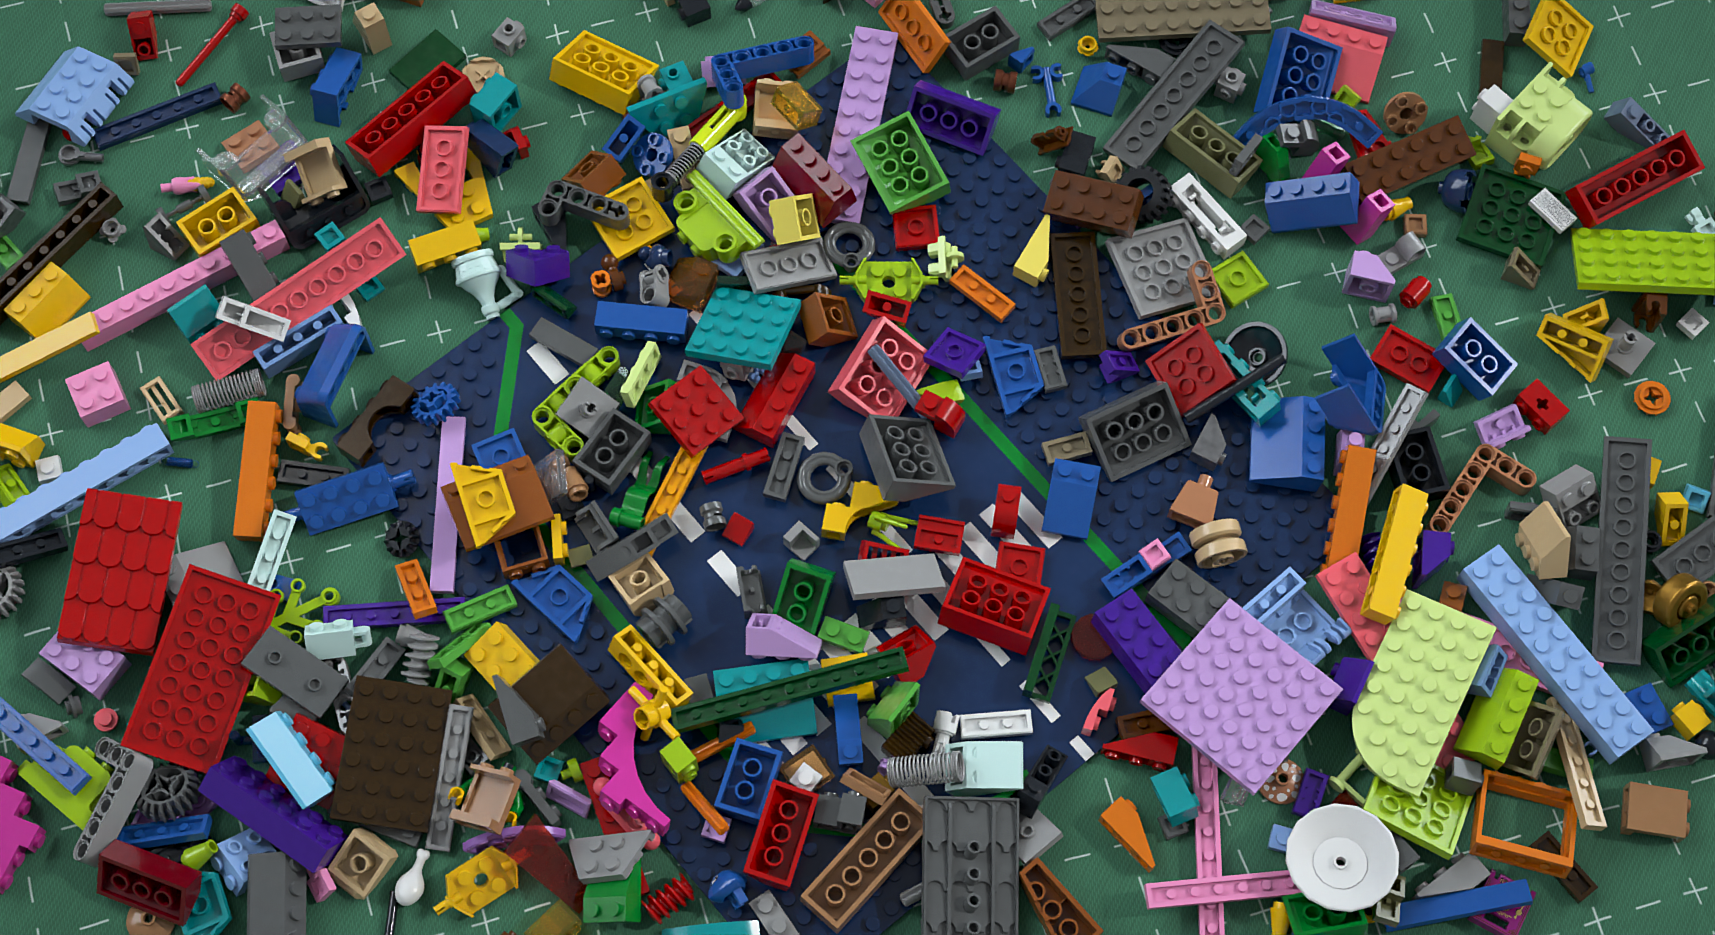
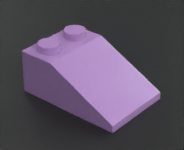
M770 166L755 175L735 191L732 196L754 223L774 243H777L773 236L774 226L769 214V201L791 197L794 194L775 168Z

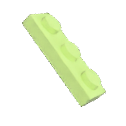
M647 341L644 349L639 354L637 362L631 368L630 375L621 387L620 393L626 407L635 408L662 358L656 342Z

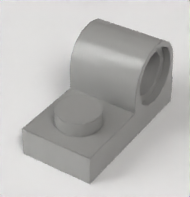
M1411 231L1403 235L1396 242L1395 246L1379 254L1378 257L1392 275L1422 258L1426 248L1415 233Z

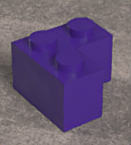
M524 244L515 245V248L506 250V276L534 287L569 278V251L561 249L558 245H549L547 249L533 250Z

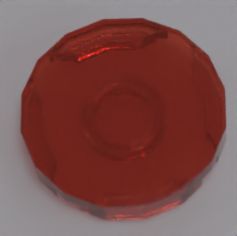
M1094 614L1085 615L1074 625L1071 633L1072 645L1083 658L1089 660L1105 659L1113 651L1091 623Z

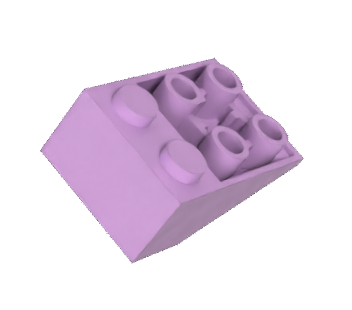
M752 613L746 626V655H752L753 658L761 659L766 656H776L777 659L786 660L790 657H797L802 661H811L818 657L822 646L820 638L777 614Z

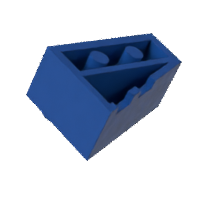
M337 47L334 53L329 55L325 68L320 70L316 83H312L310 88L316 122L340 127L342 122L340 120V113L342 109L347 110L349 105L348 102H345L348 93L354 92L363 70L361 53Z

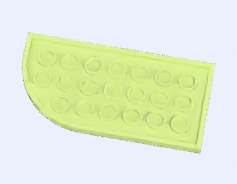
M1407 589L1399 605L1401 607L1400 614L1396 620L1391 622L1373 660L1375 663L1356 705L1353 707L1352 730L1356 748L1371 771L1388 785L1419 799L1497 627Z

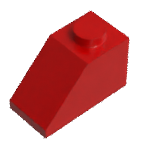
M868 290L862 312L876 319L885 316L896 326L905 328L912 302Z

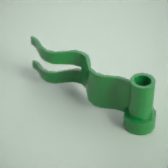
M648 451L646 456L643 457L639 466L637 481L628 488L621 509L614 507L610 513L609 523L612 526H624L635 530L645 526V518L642 515L647 500L658 489L662 469L669 461L670 456H665L655 465L648 485H646L647 468L653 452Z

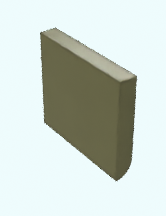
M590 544L568 550L572 569L587 565L585 562L593 557Z

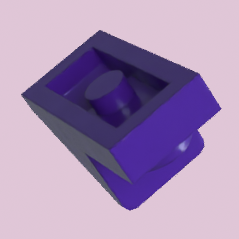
M1105 350L1099 354L1102 361L1099 368L1108 384L1140 372L1131 352Z

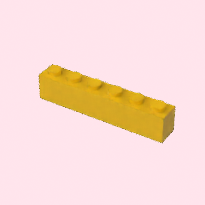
M1404 483L1393 491L1360 615L1383 625H1387L1398 618L1401 611L1399 603L1406 592L1405 581L1412 570V565H1410L1411 558L1416 553L1418 546L1415 544L1416 539L1423 528L1421 523L1422 517L1428 509V503H1426L1427 493Z

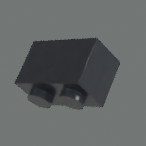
M1073 130L1071 141L1067 147L1061 148L1064 152L1062 156L1058 155L1054 168H1058L1059 171L1085 176L1094 150L1096 137Z

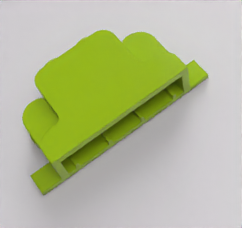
M696 169L686 176V179L694 187L689 191L678 193L674 198L673 204L679 214L676 220L679 229L677 237L684 245L687 243L690 246L689 248L696 258L701 257L703 261L708 263L718 258L723 263H732L740 258L741 252L756 250L765 242L757 231Z
M76 745L69 746L67 749L57 746L92 777L74 796L35 760L30 763L26 759L17 769L19 775L80 829L84 830L115 770L104 761L101 764L95 760L96 754L87 746L84 749Z

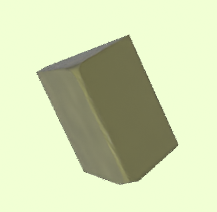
M287 179L281 199L289 201L296 210L304 205L301 200L305 196L291 179Z
M1106 667L1085 677L1096 698L1103 695L1108 689H1114L1118 685L1117 680Z

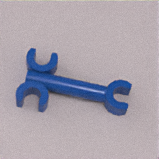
M1055 63L1051 67L1042 68L1038 65L1031 67V73L1039 74V76H1033L1032 83L1039 84L1044 80L1047 98L1046 118H1049L1050 110H1055L1058 117L1061 115L1062 108L1060 104L1056 103L1052 80L1059 82L1063 78V74L1054 73V71L1061 70L1060 63Z

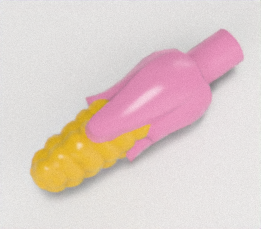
M176 177L172 179L171 183L160 184L162 193L173 192L176 195H182L189 192L197 193V187L202 184L206 189L213 187L215 180L211 177Z

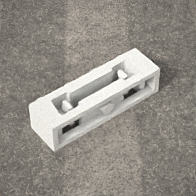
M1190 173L1171 185L1172 189L1170 191L1173 193V198H1170V201L1172 202V207L1177 208L1182 213L1183 218L1187 217L1188 222L1195 227L1197 234L1202 239H1206L1215 254L1226 259L1244 245L1247 234Z

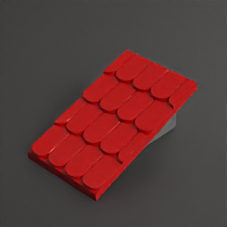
M87 488L58 627V643L154 656L183 509L182 502Z

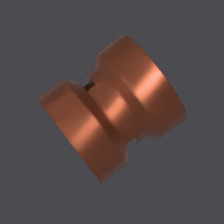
M996 69L993 91L1004 89L1008 93L1014 94L1018 72L1011 71L1010 73H1005L1003 70Z
M234 83L228 93H223L219 97L222 104L232 113H236L240 109V105L246 103L251 98L248 92L238 83Z

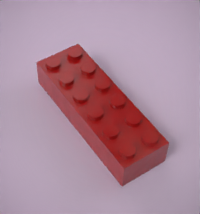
M443 61L350 137L345 144L357 162L378 177H381L423 142L425 126H442L463 107L468 105L472 96L477 92L468 76Z
M1682 130L1566 191L1565 194L1583 227L1590 229L1703 170L1705 166L1685 130Z

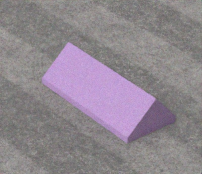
M1311 1L1309 16L1386 36L1388 39L1385 47H1390L1397 28L1396 18L1324 1Z

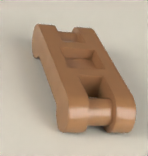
M291 374L286 379L283 426L288 433L292 432L297 435L302 433V428L298 424L299 412L301 410L297 405V399H295L294 395L297 387L301 386L303 382L298 375Z

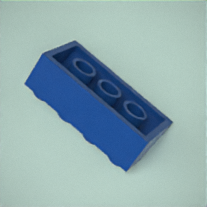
M1351 172L1266 183L1265 207L1272 233L1358 224L1360 182Z

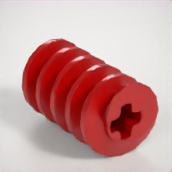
M679 873L680 881L674 877L671 879L673 887L666 883L663 884L664 893L656 889V899L648 895V904L641 901L648 915L660 925L663 923L662 915L668 919L671 918L670 909L676 913L679 912L678 903L684 907L687 906L685 898L695 901L694 891L682 873Z

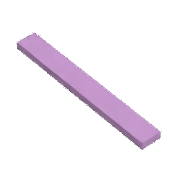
M447 416V421H442L430 592L454 594L458 531L446 506L440 487L455 482L450 463L455 462L458 465H463L466 417Z

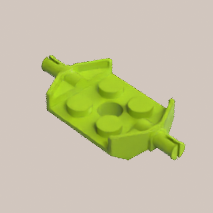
M864 258L855 275H840V285H853V288H856L860 299L864 303L868 290L914 303L922 288H925V285H938V276L923 275L914 258H911V262L866 261V258ZM885 280H892L895 285L891 288H886L882 283Z

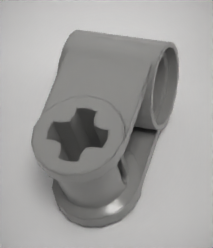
M651 74L642 76L637 82L641 98L640 102L664 93L662 88L657 86L656 79Z
M659 264L650 271H641L639 274L641 302L648 306L667 307L670 301L669 274L665 266Z

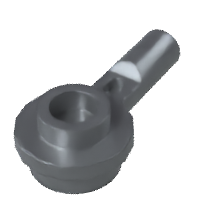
M71 144L61 147L58 153L60 162L66 166H73L79 161L104 162V154L83 152Z

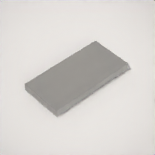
M822 237L741 252L739 256L754 295L832 280L837 277L833 263L825 254Z
M934 553L843 562V569L853 600L945 592L946 586Z

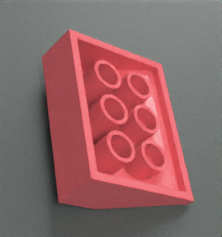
M1304 14L1299 31L1343 47L1331 94L1336 95L1343 85H1347L1362 98L1360 100L1361 103L1368 104L1388 37Z
M883 316L872 320L828 390V393L843 405L865 417H868L869 414L899 417L907 404V400L868 354V350L872 346L878 344L914 389H916L930 366L923 359L928 350Z

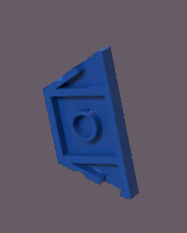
M983 336L982 341L986 344L987 358L1005 418H1008L1044 389L1036 356L1030 344H1017L1005 339L998 341L990 339V336Z
M559 564L548 568L546 571H538L532 573L530 577L521 580L515 579L511 582V585L574 644L578 643L593 595Z

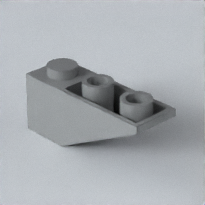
M1461 852L1451 860L1454 865L1448 870L1442 867L1433 874L1434 881L1430 884L1424 881L1414 889L1417 894L1411 899L1418 900L1470 890L1486 879L1491 873L1476 855L1468 853L1465 856Z

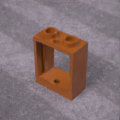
M539 525L533 527L541 558L508 567L500 540L494 542L505 580L519 579L524 574L545 571L546 568L550 567Z

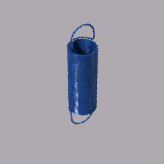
M168 457L167 464L165 465L192 468L193 461L195 460Z

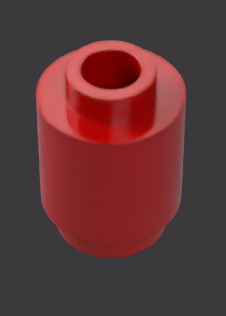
M1423 276L1413 278L1399 294L1402 305L1406 308H1417L1430 293L1432 288L1430 281Z

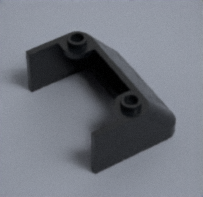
M334 144L332 147L347 188L339 191V196L330 199L325 197L323 198L324 202L319 205L312 206L311 203H307L295 210L289 201L278 200L273 203L260 186L256 188L271 215L296 249H305L316 243L318 240L314 234L332 221L340 229L367 213L370 208V201L347 159Z

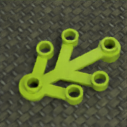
M296 578L291 582L292 591L283 614L275 618L273 617L270 626L291 640L294 634H299L300 639L295 643L300 645L304 640V636L300 631L293 630L289 632L279 628V626L290 623L305 628V626L311 623L322 622L320 620L311 621L300 616L323 605H338L341 597L335 588L328 587L321 592L319 597L296 607L301 593L306 589L305 582L302 579ZM297 582L302 583V588L299 590L294 588ZM273 589L270 591L273 593H280L282 596L280 598L279 603L283 602L284 593L280 589ZM333 593V598L326 600V594Z

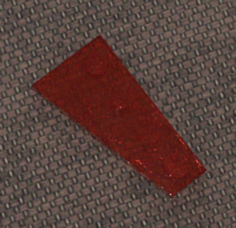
M534 813L503 853L577 914H580L583 910V897L587 884H583L579 880L577 871L568 860L566 854L555 842L553 836L545 828L538 815Z

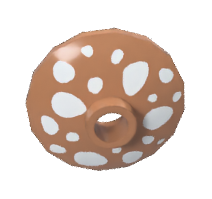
M1288 759V762H1282L1259 790L1268 801L1275 804L1286 805L1292 803L1296 799L1303 772L1295 762ZM1280 775L1286 777L1287 781L1285 783L1279 781L1278 777Z

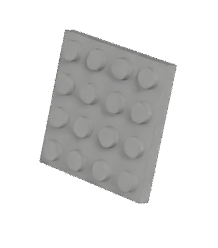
M1187 217L1134 231L1132 239L1116 236L1106 240L1107 249L1139 320L1196 304L1188 281L1187 271L1198 260L1206 261ZM1195 267L1196 275L1203 277V270ZM1202 288V295L1205 298H1210V291Z

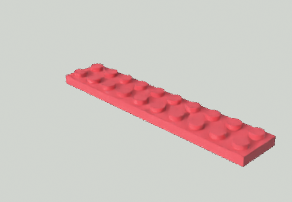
M380 217L250 305L291 320L289 330L329 305L334 304L407 254ZM224 321L190 345L217 381V379L221 380V378H224L254 358L253 351L274 338Z
M1354 552L1318 573L1315 577L1339 616L1351 628V635L1366 659L1373 661L1391 622L1383 625L1360 615L1370 573L1358 554ZM1457 714L1435 762V765L1443 769L1447 767L1454 756L1475 761L1453 750L1464 724L1459 714Z

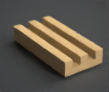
M160 376L140 387V390L164 425L167 424V418L184 414ZM159 383L176 409L171 411L154 385ZM148 389H152L168 414L163 416L147 392Z

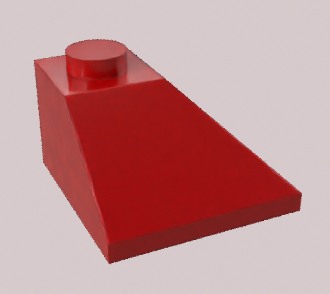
M914 625L876 647L879 653L903 646L909 671L893 675L896 681L917 682V680L924 677L936 648L935 642L917 625Z

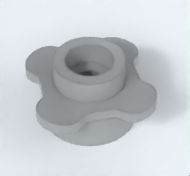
M116 218L106 220L99 230L100 234L106 236L111 243L117 242L118 237L127 231L125 225H120Z

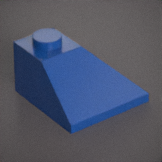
M1109 62L1084 66L1072 97L1071 105L1112 117L1125 80L1127 68Z

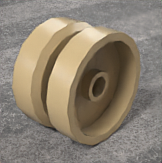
M1236 519L1212 521L1190 532L1191 545L1194 549H1198L1195 553L1198 567L1204 569L1217 568L1234 563L1247 555L1248 551L1245 541L1239 538L1242 531Z

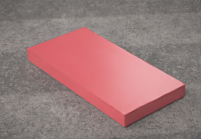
M425 126L416 206L418 213L461 214L469 128L467 126Z

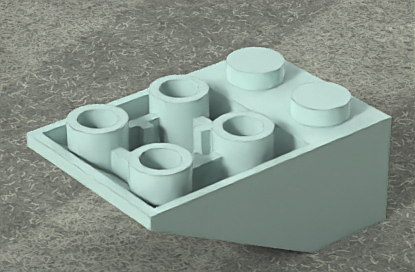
M744 128L705 152L696 170L727 200L735 191L766 168L775 157Z
M964 741L945 744L946 753H951L952 751H960L962 753L965 766L964 780L962 782L945 783L946 792L956 797H972L1023 789L1022 741Z

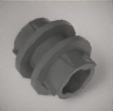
M668 594L663 599L657 596L653 599L656 608L652 612L646 607L641 609L642 617L635 623L643 637L653 647L660 649L666 643L670 646L675 643V639L672 636L674 632L678 631L680 634L685 635L688 632L686 625L693 619L690 611L675 595Z

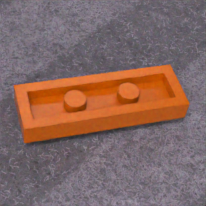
M964 264L949 279V284L1000 323L1016 306L1012 300Z
M418 559L395 565L397 576L414 619L438 613Z

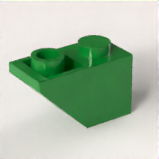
M1274 132L1262 136L1263 139L1255 152L1256 155L1263 159L1259 167L1272 182L1288 180L1290 178L1288 147H1280L1278 136Z

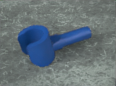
M1591 62L1583 64L1578 70L1580 77L1586 81L1589 94L1594 93L1590 74L1595 72V68Z

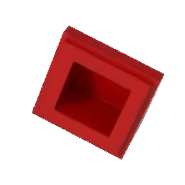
M734 512L722 536L742 547L754 530V523Z

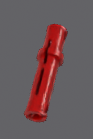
M766 447L750 454L743 453L741 454L742 457L701 471L705 484L708 485L711 482L746 469L750 471L752 470L751 467L771 461Z

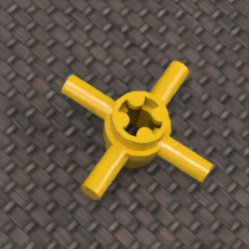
M661 685L655 699L650 700L635 686L628 690V693L640 705V707L634 710L633 716L636 725L642 730L641 740L648 741L653 728L658 727L672 740L681 736L668 722L671 717V709L665 701L668 687Z

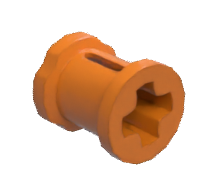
M604 270L595 271L590 278L592 291L597 297H607L612 292L610 275Z

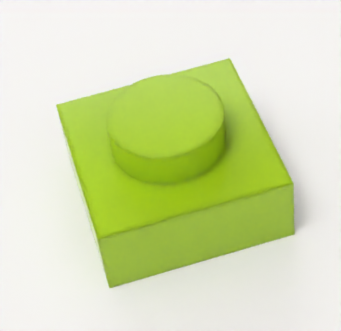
M1343 85L1333 97L1334 100L1348 104L1353 108L1362 99L1347 85Z

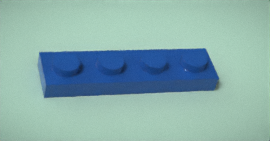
M210 814L176 818L175 821L170 819L166 823L158 821L124 826L117 840L143 849L208 839L213 819Z

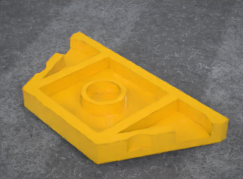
M452 462L450 467L476 548L479 549L516 515L502 469H485L481 466H465Z

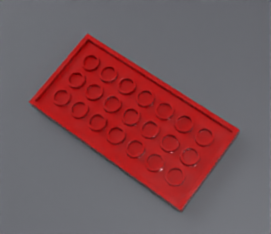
M189 564L120 746L207 774L211 766L219 763L253 674L241 666V662L271 625L282 595Z

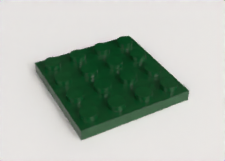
M1483 163L1456 241L1507 259L1514 247H1519L1541 270L1555 229L1532 209L1528 203L1546 188L1564 204L1565 191Z

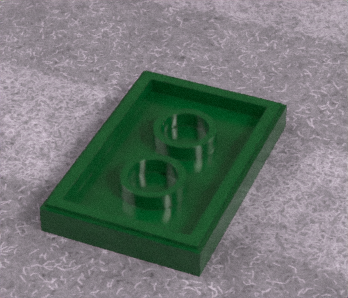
M435 29L389 69V72L409 90L441 62L445 61L456 68L467 57L465 53Z

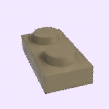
M1086 431L1041 444L1048 467L1054 465L1055 458L1071 461L1090 456L1093 452Z

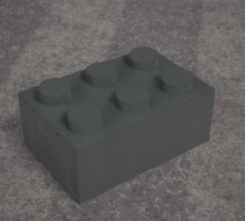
M995 5L947 33L946 36L951 43L944 54L963 79L967 81L1006 58L1009 54L1018 51L1020 36Z
M613 408L572 460L573 466L576 467L583 477L592 475L595 485L612 495L651 445V432Z
M1175 559L1147 593L1145 602L1194 639L1229 598L1178 559Z

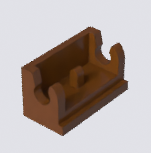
M1643 292L1631 308V312H1634L1633 325L1635 328L1639 327V320L1644 319L1647 323L1646 331L1651 333L1655 331L1667 315L1668 293Z

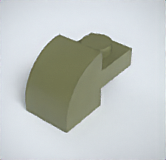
M1398 875L1389 893L1373 905L1372 921L1396 928L1400 920V903L1405 897L1406 877Z

